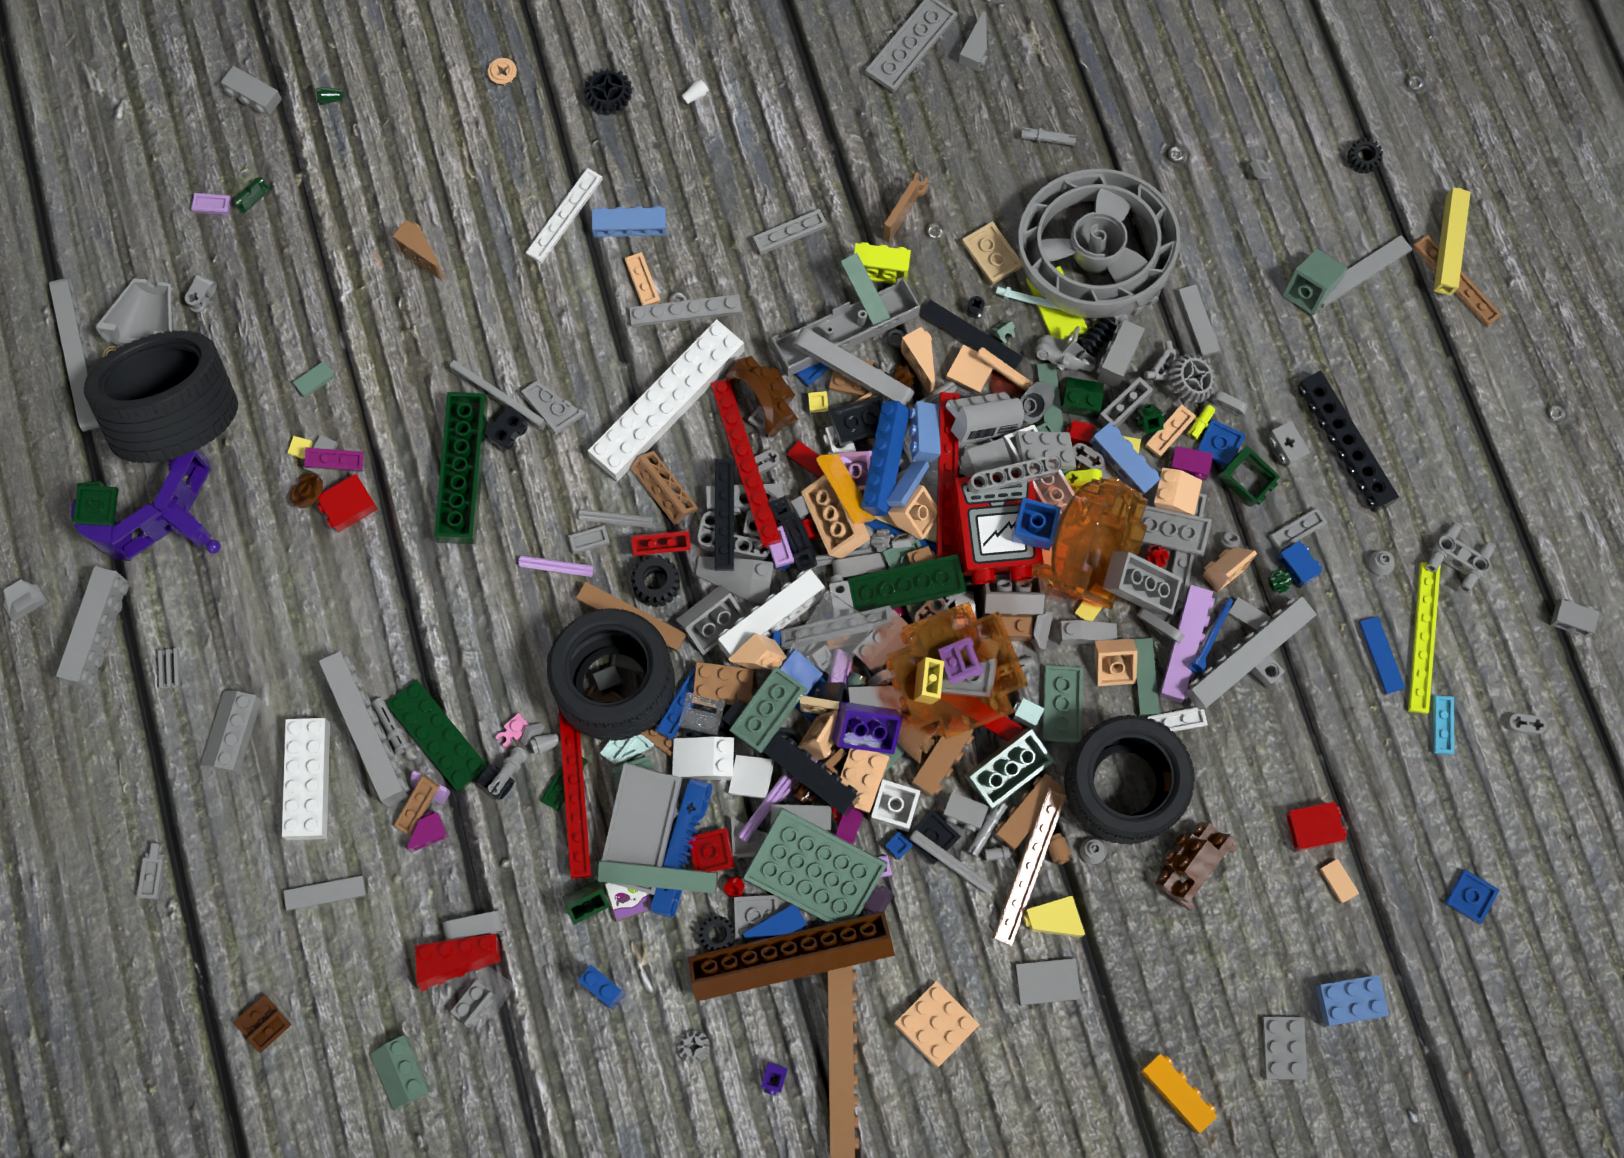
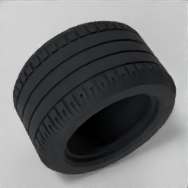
M605 608L590 611L581 617L579 616L559 633L548 656V684L561 713L575 729L589 737L605 741H618L638 736L661 719L672 700L675 687V673L667 644L661 633L652 623L634 612H628V610ZM610 654H622L633 658L640 664L645 678L640 687L631 696L614 703H599L586 697L584 678L589 667L599 658Z
M1139 715L1112 717L1091 728L1072 751L1064 775L1066 799L1069 801L1070 809L1072 808V813L1076 816L1079 823L1081 822V825L1085 829L1087 828L1090 833H1094L1095 836L1101 837L1105 841L1109 840L1112 843L1118 844L1126 843L1127 845L1149 841L1171 828L1187 810L1195 785L1193 783L1195 782V775H1193L1194 767H1192L1191 756L1182 740L1176 736L1177 734L1159 721L1156 722L1154 719H1148L1145 716L1140 717ZM1121 752L1132 753L1143 758L1151 766L1156 777V792L1151 803L1144 810L1129 815L1120 814L1109 808L1101 800L1094 786V776L1099 764L1108 756ZM1162 772H1171L1172 781L1169 792L1164 791V776Z

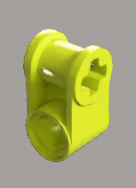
M1099 469L1070 471L1065 475L1075 494L1098 493L1102 490V471Z

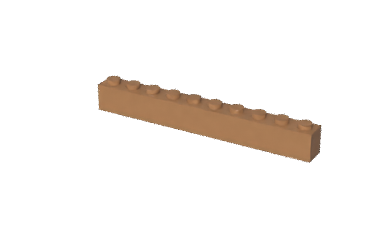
M852 966L828 971L830 1158H855V1149H859V1136H855V1128H858V1115H854V1107H858V1094H854V1086H858V1073H854V1065H857L858 1060L857 1052H853V1044H857V1031H853V1023H857V1011H853V1003L857 1002L856 990H852V982H856V970H852Z

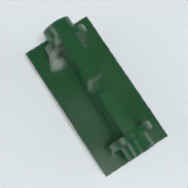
M257 177L238 196H235L231 202L245 213L270 188L261 177Z

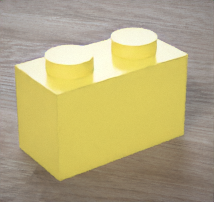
M925 657L917 663L914 701L932 705L941 698L944 661Z

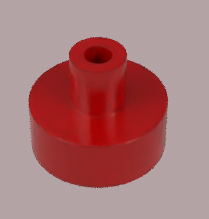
M740 877L729 878L724 885L725 893L733 898L740 897L745 889V885Z

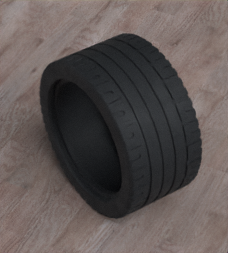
M185 330L159 332L124 344L123 347H119L109 353V355H106L103 360H100L92 368L83 388L85 398L111 451L119 458L135 463L167 461L168 459H175L178 456L181 457L184 454L200 449L202 446L207 445L208 442H212L215 437L221 435V432H224L229 427L238 410L237 396L215 344L203 334Z

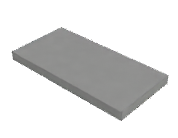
M624 763L602 861L662 867L682 777ZM611 883L652 895L656 891V887Z

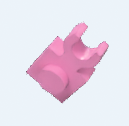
M518 713L504 725L507 731L497 734L496 739L499 741L505 737L506 742L502 746L507 748L511 744V739L514 738L518 742L522 738L526 726L530 725Z

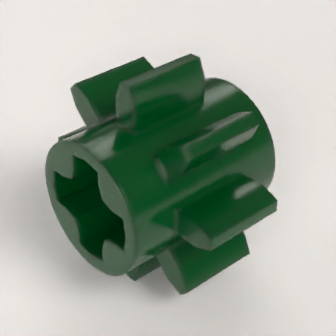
M1281 568L1272 571L1271 577H1268L1271 590H1278L1279 594L1288 591L1289 586L1292 585L1290 574L1287 571L1282 572Z

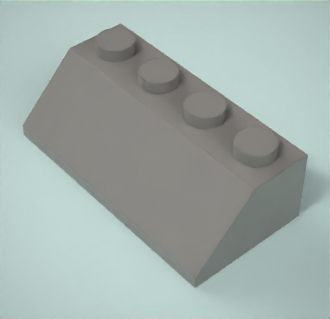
M223 691L200 766L239 775L262 700L259 697L240 691Z

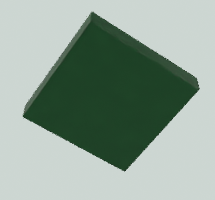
M78 485L72 523L74 525L114 527L119 489L117 487Z

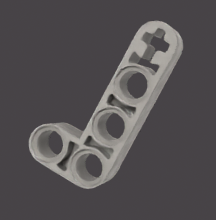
M709 511L702 516L698 532V544L702 550L715 553V524H706V521L709 519L715 520V512ZM734 535V557L768 561L770 559L771 552L769 546L762 547L759 539ZM705 537L712 539L709 543L702 542V539ZM743 544L749 546L746 551L740 550L739 547ZM765 549L764 553L760 554V551Z

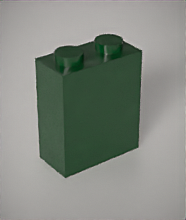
M598 880L592 881L562 896L573 925L611 907L607 895Z

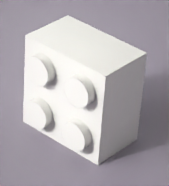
M882 779L871 821L909 832L920 790Z

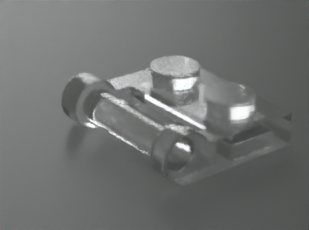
M687 692L679 727L717 736L726 701H716ZM691 703L716 708L717 712L714 714L690 708Z

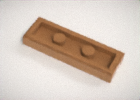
M423 775L393 826L411 836L440 785Z

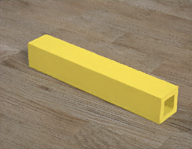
M1453 187L1445 198L1434 292L1450 296L1459 288L1471 193L1462 188Z

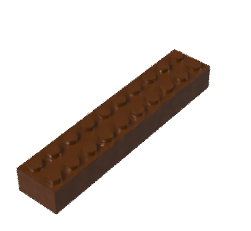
M880 912L688 957L691 985L697 1002L895 956L885 912Z

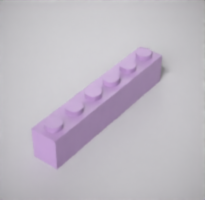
M1193 585L1189 587L1177 627L1185 636L1180 643L1173 642L1158 697L1180 704L1184 699H1188L1185 691L1189 689V680L1192 681L1195 672L1190 670L1189 664L1193 658L1199 655L1200 652L1197 651L1199 644L1202 645L1205 634L1202 632L1203 628L1208 626L1210 616L1207 613L1209 609H1212L1215 598H1212L1213 591Z

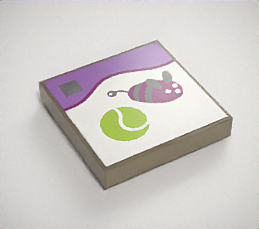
M604 883L616 922L651 911L652 899L649 893L611 883Z

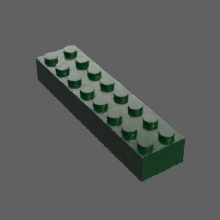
M447 392L434 537L438 543L476 544L485 445L484 433L486 432L488 399L485 393Z

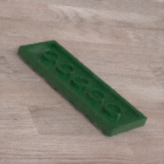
M959 554L847 579L854 613L889 605L892 609L967 593Z
M417 679L386 703L458 793L477 779L488 767Z

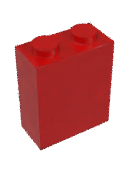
M356 473L321 493L318 497L319 503H317L321 513L326 512L329 518L326 521L331 529L336 528L338 533L378 510Z
M1336 802L1290 810L1285 814L1295 852L1339 844L1346 840V828L1341 824V809L1336 805Z

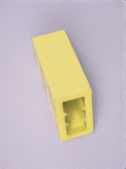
M1073 896L1026 909L1025 915H1023L1026 927H1030V930L1034 932L1078 938L1085 935Z

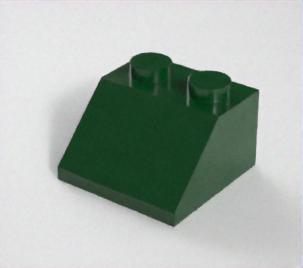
M1067 377L1062 413L1098 419L1102 407L1104 383Z

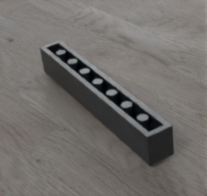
M736 700L722 717V720L732 727L748 704L744 701L740 704ZM778 729L763 752L846 817L860 800V797L856 795L858 791L850 784L847 787L841 783L843 779L834 772L832 775L826 771L828 768L819 760L815 763L810 759L813 755L804 748L800 751L795 747L797 743L789 736L786 739L780 735L782 731Z

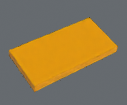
M839 454L820 455L817 457L816 460L852 522L857 524L875 520V516L861 508L863 495Z

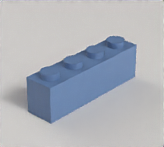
M637 206L634 208L617 207L615 209L600 207L592 209L593 236H667L666 208L660 206H653L652 208Z
M1108 423L1089 441L1139 498L1161 479L1158 472L1146 463L1143 455L1134 450L1132 443L1127 439L1125 440L1115 425Z

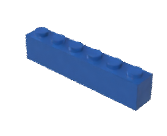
M900 401L882 402L861 508L872 516H889L888 511L891 508L886 501L895 489L910 410Z

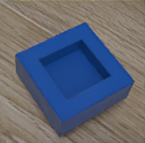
M898 832L885 847L900 860L913 845Z

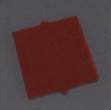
M995 369L992 370L987 379L993 394L1005 392L1012 398V396L1025 392V390Z

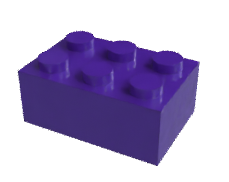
M840 702L832 739L838 747L894 754L903 717L896 709Z

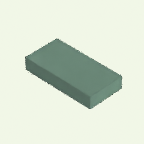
M323 361L293 383L304 398H306L336 376Z

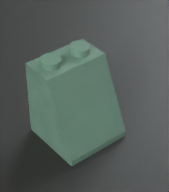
M1316 249L1296 268L1283 296L1310 314L1315 315L1343 279L1348 268ZM1321 288L1322 292L1318 298L1315 292Z

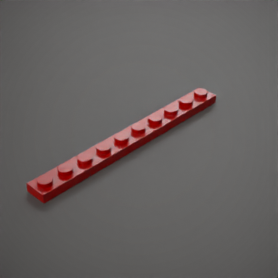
M727 379L711 383V388L762 547L781 543L778 528L731 384Z
M940 392L941 455L938 457L936 559L957 554L949 486L955 478H958L959 439L951 431L956 418L945 406L948 400L959 399V393Z
M559 709L571 879L591 877L581 734L564 718Z

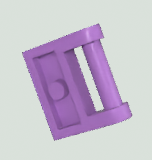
M965 638L938 649L941 660L944 661V668L951 685L971 676H979L984 672L973 649L974 643L971 638ZM962 649L966 650L971 667L966 668L960 653Z

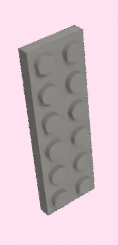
M924 0L868 66L865 74L894 93L953 23L958 13L939 0Z

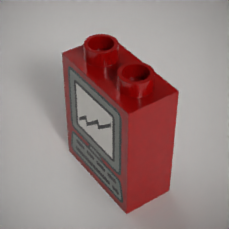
M1011 473L1012 477L1019 478L1018 473ZM992 475L993 481L1000 483V478L997 475ZM971 477L955 478L949 486L957 554L960 555L964 577L971 576L972 584L975 585L995 582V574L1009 573L1010 581H1023L1034 578L1033 570H1036L1044 563L1042 549L1011 541L1022 498L1035 500L1033 481L974 494L967 487ZM975 479L974 485L982 487L981 481Z

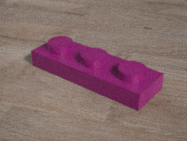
M306 447L304 468L362 472L364 452Z

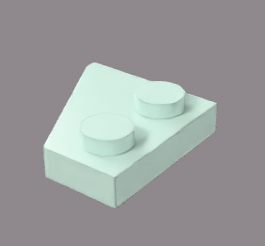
M641 734L630 739L626 738V740H610L600 754L615 765L653 748L654 743Z

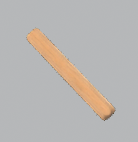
M982 347L978 350L976 356L1023 390L1027 391L1033 384V382Z

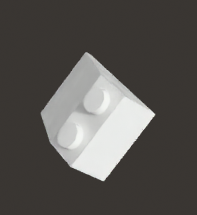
M675 738L673 740L672 775L684 779L731 781L733 777L734 738Z

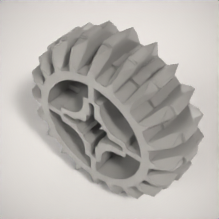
M1194 353L1184 354L1176 358L1170 365L1171 369L1168 373L1171 376L1167 380L1172 383L1169 387L1174 388L1173 393H1178V399L1183 398L1184 402H1190V404L1201 403L1210 397L1214 392L1213 388L1217 385L1214 382L1217 377L1213 376L1215 370L1210 369L1211 364L1206 363V358L1201 359L1200 355L1195 356Z

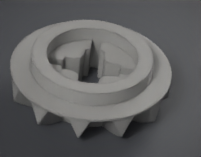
M692 1030L685 1032L679 1038L677 1049L684 1061L699 1063L707 1057L710 1043L705 1034ZM693 1038H695L697 1045L702 1046V1048L695 1050L694 1056H692L691 1049L685 1047L692 1044Z

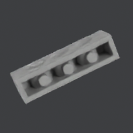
M782 483L763 484L769 502L783 497ZM734 485V515L751 511L748 503L740 502L742 498L746 497L743 485ZM706 486L707 512H715V486Z

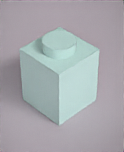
M1023 698L1021 703L1017 701L1012 711L1015 713L1013 719L1034 729L1044 708Z

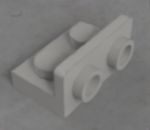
M476 980L450 1013L464 1023L465 1026L469 1028L472 1025L476 1026L482 1018L480 1016L485 1009L489 1010L494 1004L496 995Z

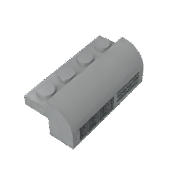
M1005 392L948 400L945 406L956 418L951 431L961 443L1008 435L1020 430L1024 421V409L1020 399H1011Z

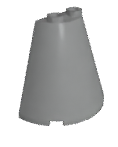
M134 278L97 324L96 329L105 341H111L117 345L116 348H119L144 336L147 337L159 332L164 333L165 331L172 332L171 284L158 282L156 285H153L146 279Z

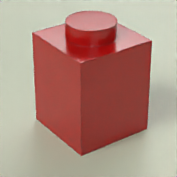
M1072 420L1071 426L1066 428V432H1070L1072 445L1083 443L1090 447L1091 443L1089 441L1092 439L1095 425Z

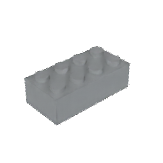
M1112 552L1103 589L1155 614L1173 615L1183 578L1131 552Z

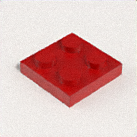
M727 828L693 836L695 841H689L693 846L690 849L694 870L719 872L735 868Z

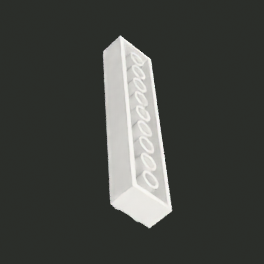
M716 319L588 450L590 458L618 482L630 469L638 456L645 454L711 386V383L715 382L745 351L744 342Z

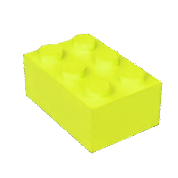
M865 242L855 243L854 254L857 253L871 281L896 284V279L903 277L907 283L911 250H907L904 247L890 248L886 245L874 246Z

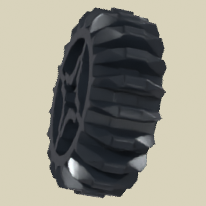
M608 67L606 71H603L600 68L599 73L594 71L593 76H588V81H585L584 97L589 107H593L595 112L599 110V113L602 115L606 111L609 115L610 111H613L616 114L617 109L623 111V106L628 107V101H631V94L633 93L632 85L628 81L627 75H623L622 71L617 72L615 68L610 71Z

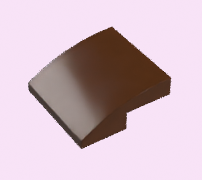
M263 994L233 1022L259 1053L263 1052L292 1025L266 994Z

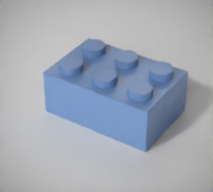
M1380 975L1322 984L1315 987L1324 1027L1389 1016Z

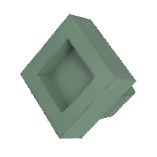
M1004 320L990 329L993 336H996L1002 343L1007 342L1005 339L1007 333L1011 338L1015 337V326L1009 320Z

